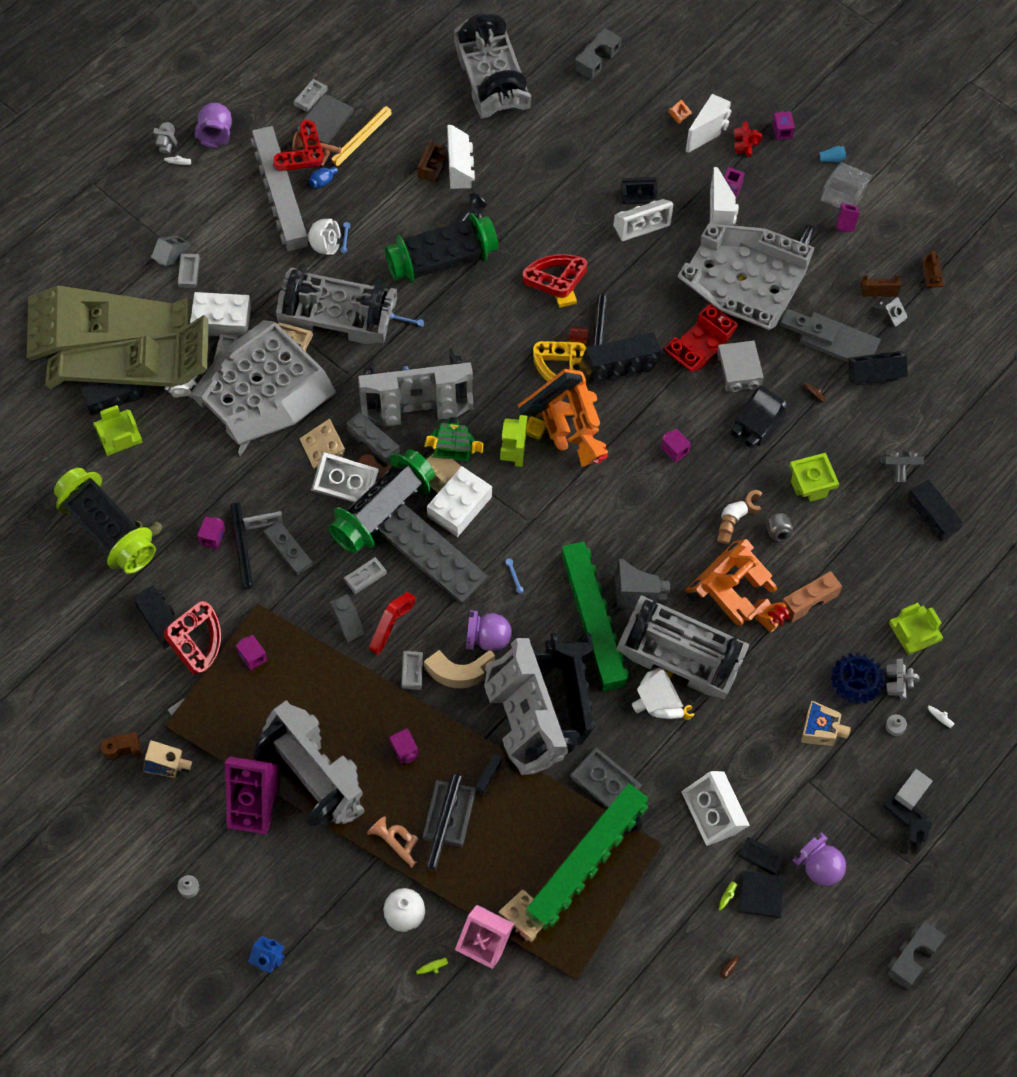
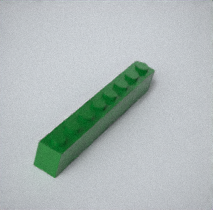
M585 542L562 546L561 556L584 632L590 633L594 650L591 656L602 692L623 688L626 686V680L629 679L627 668H623L622 653L616 650V644H618L617 635L612 633L611 630L613 626L610 615L607 616V603L600 594L602 593L600 581H596L597 571L595 565H592L590 561L592 559L590 548H586Z
M628 783L526 908L525 915L544 930L548 926L553 927L559 919L557 915L561 910L566 911L571 905L573 895L575 893L579 895L585 887L584 882L588 877L592 879L596 874L598 864L600 862L605 863L611 855L609 852L613 846L617 847L624 838L622 837L626 830L629 832L634 827L636 817L638 815L642 816L647 811L649 798Z

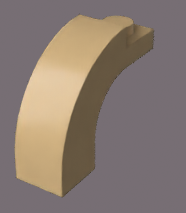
M438 650L424 661V670L442 685L451 688H468L485 680V667L495 661V655L489 650L473 663L457 665L449 661Z

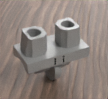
M165 122L159 129L154 128L155 144L159 147V151L170 154L172 146H177L174 126L169 122Z
M897 659V664L886 666L888 678L897 677V682H887V692L889 695H899L900 699H906V683L909 689L914 688V683L919 682V675L914 674L912 668L907 669L906 674V666L903 665V659Z

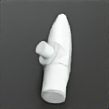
M181 156L164 158V161L172 164H191L190 159L181 158Z
M932 706L927 707L941 723L950 729L952 728L954 723L947 717V712H940Z

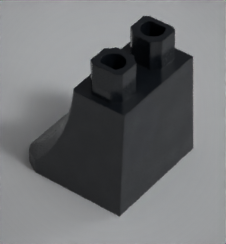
M757 386L744 408L736 417L730 434L735 438H739L742 434L745 435L747 438L744 443L751 449L756 445L760 446L783 424L788 408L787 403L765 387Z

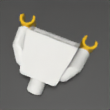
M658 668L646 673L637 689L641 698L632 703L637 714L647 709L648 713L656 718L675 719L683 717L686 720H690L694 716V714L687 713V711L693 708L691 705H687L684 709L681 708L683 705L670 680L673 672L667 671L664 668Z

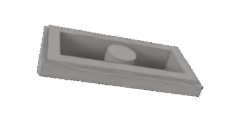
M281 510L243 518L245 530L274 525L279 521L283 523Z

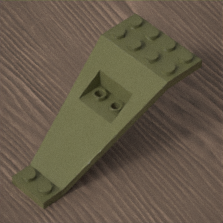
M59 285L28 297L27 359L34 361L61 350L139 339L146 335L151 337L176 333L190 324L191 301L185 298L174 303H167Z
M203 315L176 333L151 337L146 335L139 339L60 351L48 359L45 385L52 389L63 381L168 387L188 383L191 379L199 374H203L207 370L209 319Z

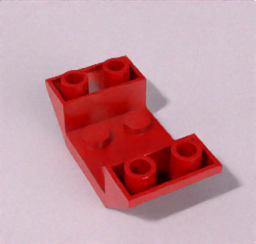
M710 303L698 315L697 323L680 339L673 338L663 350L688 370H701L717 355L718 346L727 344L738 324Z

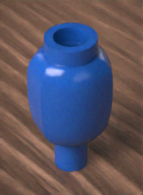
M333 166L330 169H318L308 180L309 185L312 188H322L332 180L333 175L338 172L337 168Z

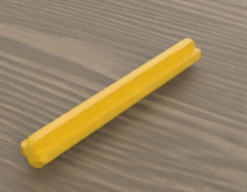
M387 106L383 107L342 147L341 154L336 153L331 158L332 164L339 166L391 115V109Z

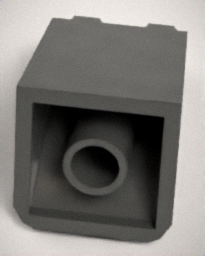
M618 559L615 570L616 607L635 608L641 595L653 601L659 596L658 602H666L667 594L670 593L669 580H659V575H652L636 569L625 559Z

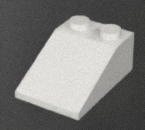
M714 94L710 96L689 129L686 152L689 153L718 137L723 130L727 129L729 125L728 118L731 114L730 101Z
M714 167L710 186V223L736 225L738 204H735V195L718 167Z
M324 452L321 454L311 491L355 502L375 483L379 469Z

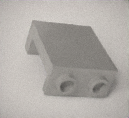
M755 341L718 346L717 359L722 364L726 381V392H737L743 389L754 390L757 386H762L764 377Z

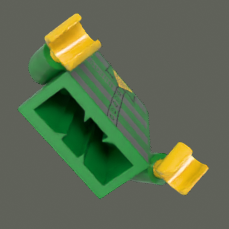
M455 417L448 418L447 423H441L440 429H435L426 437L424 447H433L434 458L468 461L471 450L472 454L477 451L483 453V443L476 441L465 425H458V419Z

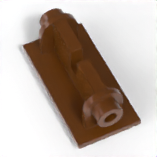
M930 251L927 257H922L926 288L944 287L940 257H938L935 251Z

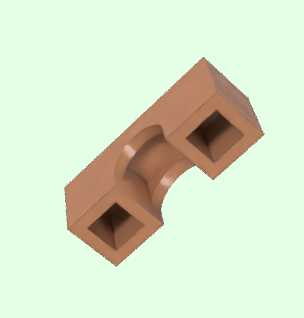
M831 571L783 598L782 603L786 604V607L791 611L789 613V621L791 623L807 615L809 609L818 602L824 605L839 596L842 585Z

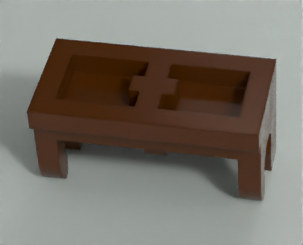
M431 140L429 141L417 166L419 178L436 183L448 157V153L444 152L445 146L434 143Z
M863 275L861 280L862 297H894L899 295L902 286L901 281H899L900 275H895L894 279H867L868 275Z

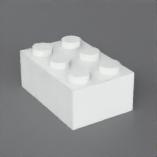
M195 292L190 323L204 315L209 319L208 336L226 334L241 337L248 332L251 312L249 295Z
M461 466L428 504L427 517L458 537L491 499L492 486Z

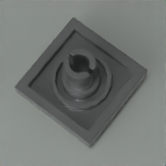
M885 450L884 454H879L878 461L884 464L895 465L894 481L906 482V465L924 464V457L918 455V452L909 450L903 451V454L892 450Z

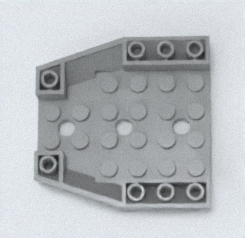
M709 223L701 235L699 249L690 264L685 262L678 274V278L718 310L770 330L776 327L802 281L814 247L763 228ZM712 264L714 267L706 268L705 265ZM743 275L746 277V280L739 281L737 278ZM776 289V290H778L779 292L776 293V294H773V293L770 292V290Z
M263 320L220 352L190 396L202 408L207 406L226 425L227 434L240 445L295 425L335 395L336 390L324 369L276 322ZM283 355L290 357L287 361H283L280 358ZM255 376H259L262 378V380L259 382H254L252 378ZM227 397L233 399L231 403L223 402V400Z

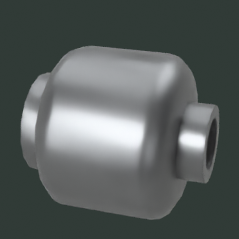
M774 514L766 522V527L772 540L783 542L788 540L793 533V526L786 514Z

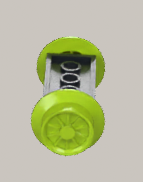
M75 468L64 474L54 487V494L58 498L57 509L63 514L71 513L108 554L107 564L110 568H122L125 573L132 574L145 567L156 552L155 546L151 543L152 531L146 527L138 528L101 488L102 478L98 473H87L83 468Z

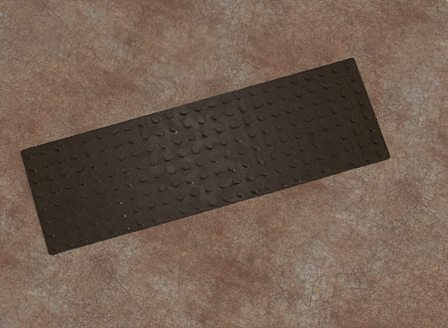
M259 604L253 608L166 723L169 730L225 764L230 756L255 760L253 757L254 750L256 749L255 744L258 737L263 733L262 730L266 725L267 718L276 707L286 700L290 705L306 710L309 715L313 714L319 722V735L322 738L320 740L321 749L318 752L321 755L325 754L331 764L342 756L347 761L349 759L352 760L357 767L358 787L362 790L360 805L364 808V813L350 823L336 824L333 822L326 825V827L468 915L478 905L499 916L498 912L522 889L535 899L595 825V819L601 818L606 812L605 809L541 771L535 774L521 775L519 769L510 760L504 749ZM253 635L266 652L267 661L250 671L237 653L236 645L242 638ZM408 728L418 747V756L410 763L400 764L390 746L389 737ZM495 753L501 755L502 764L484 796L481 797L475 793L463 847L443 844L437 869L435 871L426 869V861L432 841L424 840L423 833L436 780L450 782L451 775L455 773L462 776L461 785L476 788ZM276 754L269 759L261 761L278 764L280 767V780L276 796L309 815L319 802L283 758ZM383 816L386 817L387 830L393 825H400L411 835H415L418 838L417 843L410 852L411 857L417 862L412 868L382 837L375 834H367L368 830ZM640 830L623 835L622 842L617 847L613 846L609 851L611 855L605 863L600 862L596 867L598 871L593 878L590 879L588 877L584 882L585 887L581 893L573 895L571 898L572 903L566 911L562 909L557 915L559 919L553 927L548 926L546 930L542 928L532 942L526 941L520 935L521 931L516 933L515 930L517 928L514 927L508 939L573 980H578L659 851L660 842ZM398 833L394 834V838L404 848L407 842Z

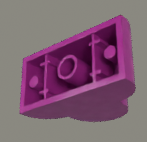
M228 757L225 762L227 828L267 834L272 819L273 803L279 787L280 767L278 764Z

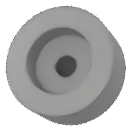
M897 714L890 716L886 722V730L893 736L902 735L907 727L905 718Z
M191 875L182 877L178 882L179 893L185 898L194 897L199 891L197 879Z

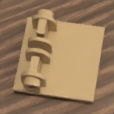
M328 419L299 438L314 469L318 467L321 454L324 452L341 458L344 456L345 448L331 419Z
M433 454L429 456L426 460L435 472V477L429 482L430 487L439 493L461 466L453 459L434 458Z
M522 889L498 913L500 917L514 923L513 928H517L515 930L516 933L521 931L520 935L526 941L532 942L542 927L525 915L526 908L534 898Z

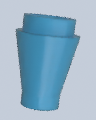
M838 145L820 152L821 162H842V160H846L844 146L840 147Z

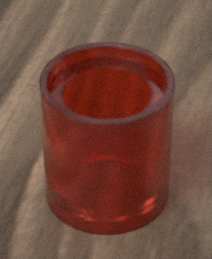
M570 327L569 342H579L587 345L588 328Z

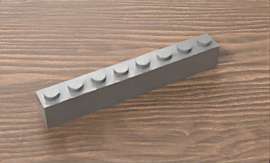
M273 126L252 130L253 138H250L252 148L257 150L255 151L256 161L261 163L259 165L260 174L265 176L263 183L265 189H269L267 193L269 203L273 202L271 207L272 213L278 219L276 220V226L278 231L281 230L282 232L280 234L282 245H286L287 251L308 247L307 234L287 171H278L273 167V157L281 153Z

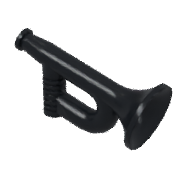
M470 192V204L455 223L467 220L470 213H473L477 219L482 218V214L477 208H485L487 206L486 201L477 193Z

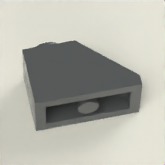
M177 235L158 238L151 258L155 259L157 264L161 266L175 264L181 257V254H184L190 247L191 243Z
M347 594L331 601V613L347 643L364 637V629L349 595Z

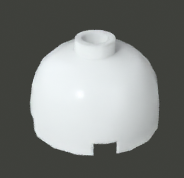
M320 219L311 226L307 238L311 247L316 252L330 255L337 252L339 244L336 245L337 238H340V229L336 221Z
M408 888L397 889L390 893L383 908L384 917L388 925L394 930L407 932L419 927L425 916V905L421 896Z

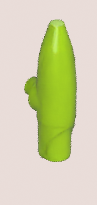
M731 882L724 892L719 904V910H722L730 899L733 898L737 887L735 882Z
M446 957L435 960L419 968L416 973L424 974L434 971L436 974L439 972L438 969L448 964Z

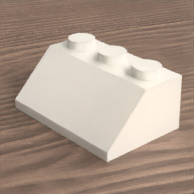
M448 125L450 189L471 188V181H475L474 170H471V167H474L473 156H470V153H473L472 142H469V135L452 125Z
M661 199L616 214L614 217V227L621 241L670 226L673 203Z
M710 771L681 791L706 846L732 837L750 826L724 772Z

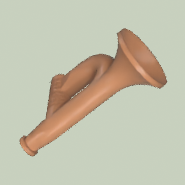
M297 131L294 135L293 151H298V149L303 147L300 131ZM310 140L307 144L314 146L316 142ZM320 143L324 151L322 166H324L331 152L341 154V147L338 148L333 145Z
M383 816L368 830V835L375 834L382 837L411 868L417 863L411 857L410 852L417 843L418 838L415 835H411L404 827L393 825L387 830L386 817ZM398 833L407 842L404 848L394 838V834Z

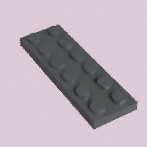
M405 504L392 512V516L379 525L377 530L379 534L461 605L488 579V575Z

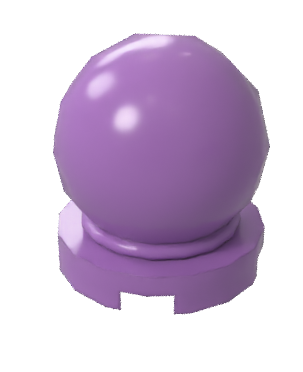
M220 103L204 105L198 114L195 138L198 137L201 140V144L207 147L218 148V145H227L230 138L229 129L232 125L231 112Z
M470 610V616L472 617H469L466 641L470 643H466V649L473 650L474 645H478L486 651L491 650L492 652L505 648L512 636L508 620L496 613H489L480 617L478 616V611Z
M821 832L819 834L820 839L817 840L814 837L800 851L801 857L799 859L794 857L792 861L798 867L802 864L805 865L808 877L817 885L831 886L838 883L845 875L846 861L841 851L834 846L826 845L825 842L828 838Z

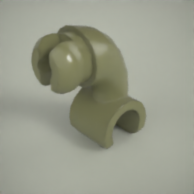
M135 521L137 527H143L140 521ZM154 522L149 527L153 534L152 537L158 535L162 530V525L159 522Z

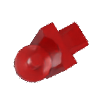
M748 121L742 122L743 127L734 129L735 139H743V141L735 142L734 146L737 154L746 153L747 157H752V144L757 146L762 141V134L757 132V130H752L751 133V130L748 129Z

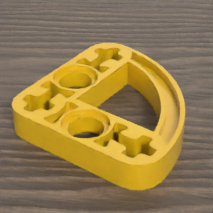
M537 342L533 348L535 366L541 376L548 382L556 374L546 366L543 360L569 361V370H575L573 366L580 364L586 347L579 342ZM557 348H562L565 352L563 354H557L555 350ZM576 350L580 351L579 358H576Z

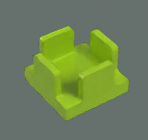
M117 405L101 411L102 419L93 423L107 456L142 443L137 424L130 410L120 412Z
M520 415L519 420L504 419L503 443L500 451V460L513 461L517 467H522L527 416Z
M826 453L790 462L789 466L793 473L791 483L797 496L801 494L803 497L809 496L808 499L812 502L826 498L830 490L839 487V482Z
M919 603L902 609L899 616L891 619L889 622L908 655L938 643L943 639L939 631L941 621L932 607L926 610L924 605L920 607Z

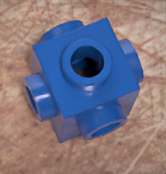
M261 936L253 945L248 963L262 971L271 973L275 967H280L283 962L284 955H282L284 946L278 944L275 940Z

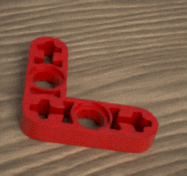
M304 120L300 124V136L304 150L276 154L273 157V167L276 170L317 167L322 164L323 151L316 125L313 121ZM305 127H308V129H310V134H309V135H308V131H307V129H306ZM312 140L316 142V145L310 146L307 142ZM313 152H315L316 158L318 159H315L313 157ZM295 157H300L303 161L297 163L293 159Z
M406 592L388 604L370 643L369 650L377 655L381 653L396 619L412 609L417 599L416 596Z

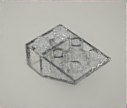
M841 162L825 184L820 201L839 209L841 202L857 206L873 175Z

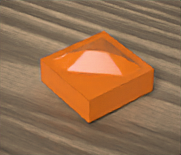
M682 100L668 110L678 124L692 113Z

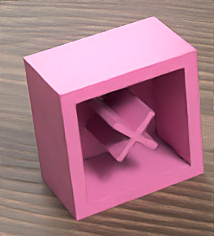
M476 905L468 915L455 950L493 969L501 958L514 923Z

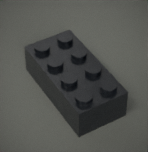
M654 332L587 347L580 361L579 368L584 374L586 385L592 383L599 384L609 379L612 381L622 376L629 377L639 372H650L654 369L662 350Z

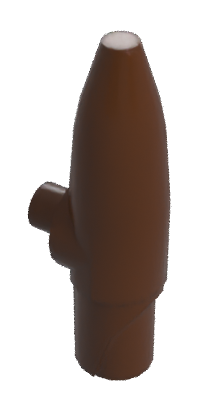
M806 382L803 383L806 390L822 403L826 401L827 398L821 394V388L817 389Z
M738 956L733 957L725 965L720 973L721 978L726 979L728 975L733 973V969L738 962Z

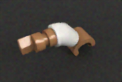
M753 490L748 493L744 501L728 504L724 508L721 515L722 524L719 528L718 542L729 544L734 530L733 526L739 521V518L747 513L756 515L760 512V506L753 505L751 501H757L762 495L761 491Z

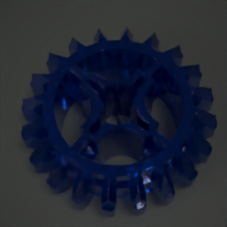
M859 652L856 653L855 657L852 653L848 654L847 657L842 656L841 661L838 660L835 667H833V674L831 675V680L834 681L832 687L837 688L836 694L842 693V699L849 698V703L855 700L857 705L860 704L861 700L864 704L868 703V699L873 701L875 696L878 697L880 695V690L884 687L885 677L882 676L884 671L883 669H878L880 663L874 664V657L870 660L867 659V653L863 657L860 656ZM844 670L847 671V676L849 677L846 682L843 678ZM869 675L872 677L873 685L871 687L869 686V681L867 680Z

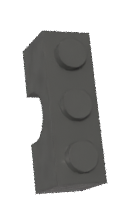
M606 28L601 33H597L592 43H588L585 50L575 58V71L592 80L601 70L602 58L599 56L602 55L611 59L620 50L622 37Z
M361 412L346 423L347 435L360 446L363 443L367 444L373 452V457L384 467L391 465L390 456L392 454H400L399 445Z
M926 921L921 926L918 924L910 933L913 936L911 941L905 940L899 949L902 954L899 958L894 956L887 966L890 968L887 976L907 990L923 970L915 962L913 953L922 952L931 958L946 937V935Z

